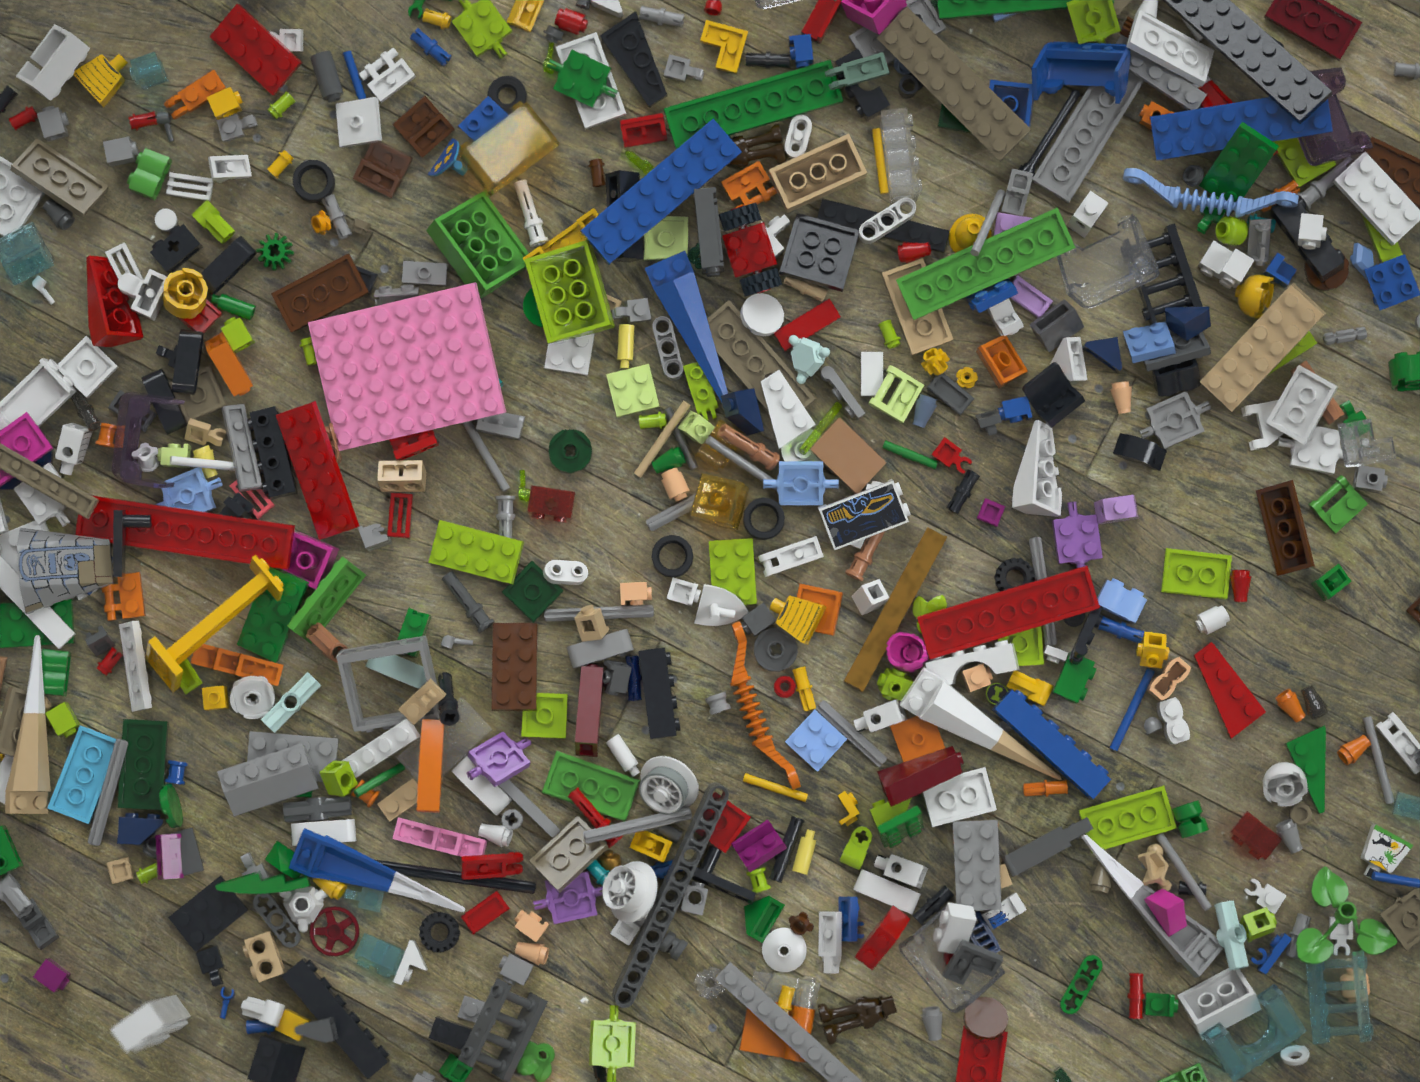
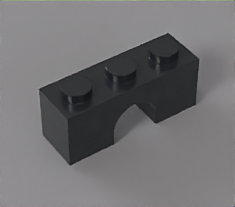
M856 49L836 60L834 66L839 67L843 63L861 59L863 56L859 49ZM843 72L836 75L838 80L845 79ZM859 84L848 87L846 85L844 88L848 98H853L857 104L855 110L860 118L864 117L866 122L890 109V104L880 86L871 91L863 90Z

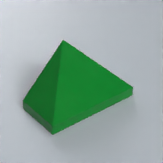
M276 841L265 860L279 871L294 879L306 876L289 868L294 851Z
M767 896L753 902L752 905L744 906L746 934L763 943L785 905L771 896Z

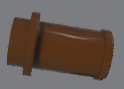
M602 159L590 160L588 168L591 170L592 187L606 186L603 169L605 163L602 162Z

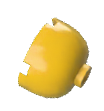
M1252 275L1245 279L1242 285L1237 286L1235 297L1238 298L1239 308L1245 315L1259 319L1264 314L1262 313L1264 307H1270L1274 293V284L1270 282L1274 278L1264 275Z

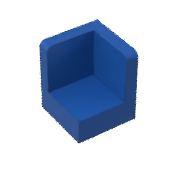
M1277 253L1263 274L1274 278V282L1286 288L1297 270L1283 261L1285 258L1283 255Z

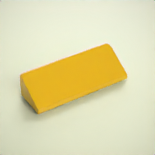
M516 0L507 23L531 32L544 0Z

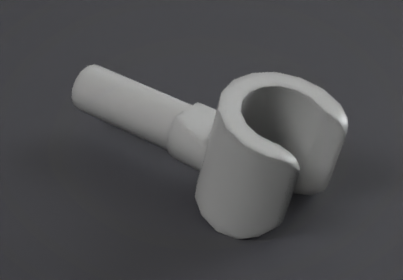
M446 635L442 639L441 646L452 649L454 643L473 645V640L459 639Z

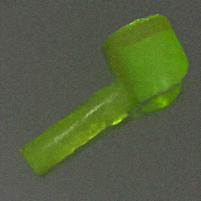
M549 42L547 56L543 62V70L549 74L554 73V70L547 68L553 55V42Z
M519 470L520 487L518 497L520 500L530 501L532 490L525 488V470Z

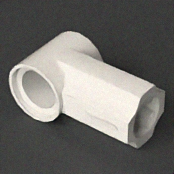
M248 997L246 1000H243L241 1009L242 1015L278 1027L285 1005L267 999L263 1001L254 997Z

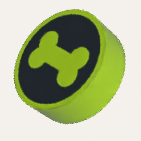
M993 683L986 689V699L989 703L996 705L1008 690L1001 683Z

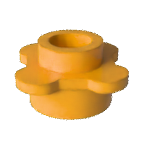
M323 210L319 211L318 215L312 217L311 225L316 233L325 235L326 231L331 230V221Z

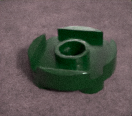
M574 429L562 430L556 433L549 443L548 451L553 466L559 471L569 474L580 472L587 467L593 452L588 437L581 431ZM568 446L571 448L572 446H575V456L569 455L567 457L565 455L567 452L565 450V447Z

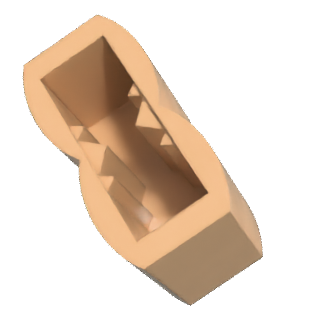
M1180 657L1172 659L1165 665L1162 674L1150 682L1147 692L1158 701L1168 698L1175 690L1176 684L1182 682L1188 676L1191 667Z

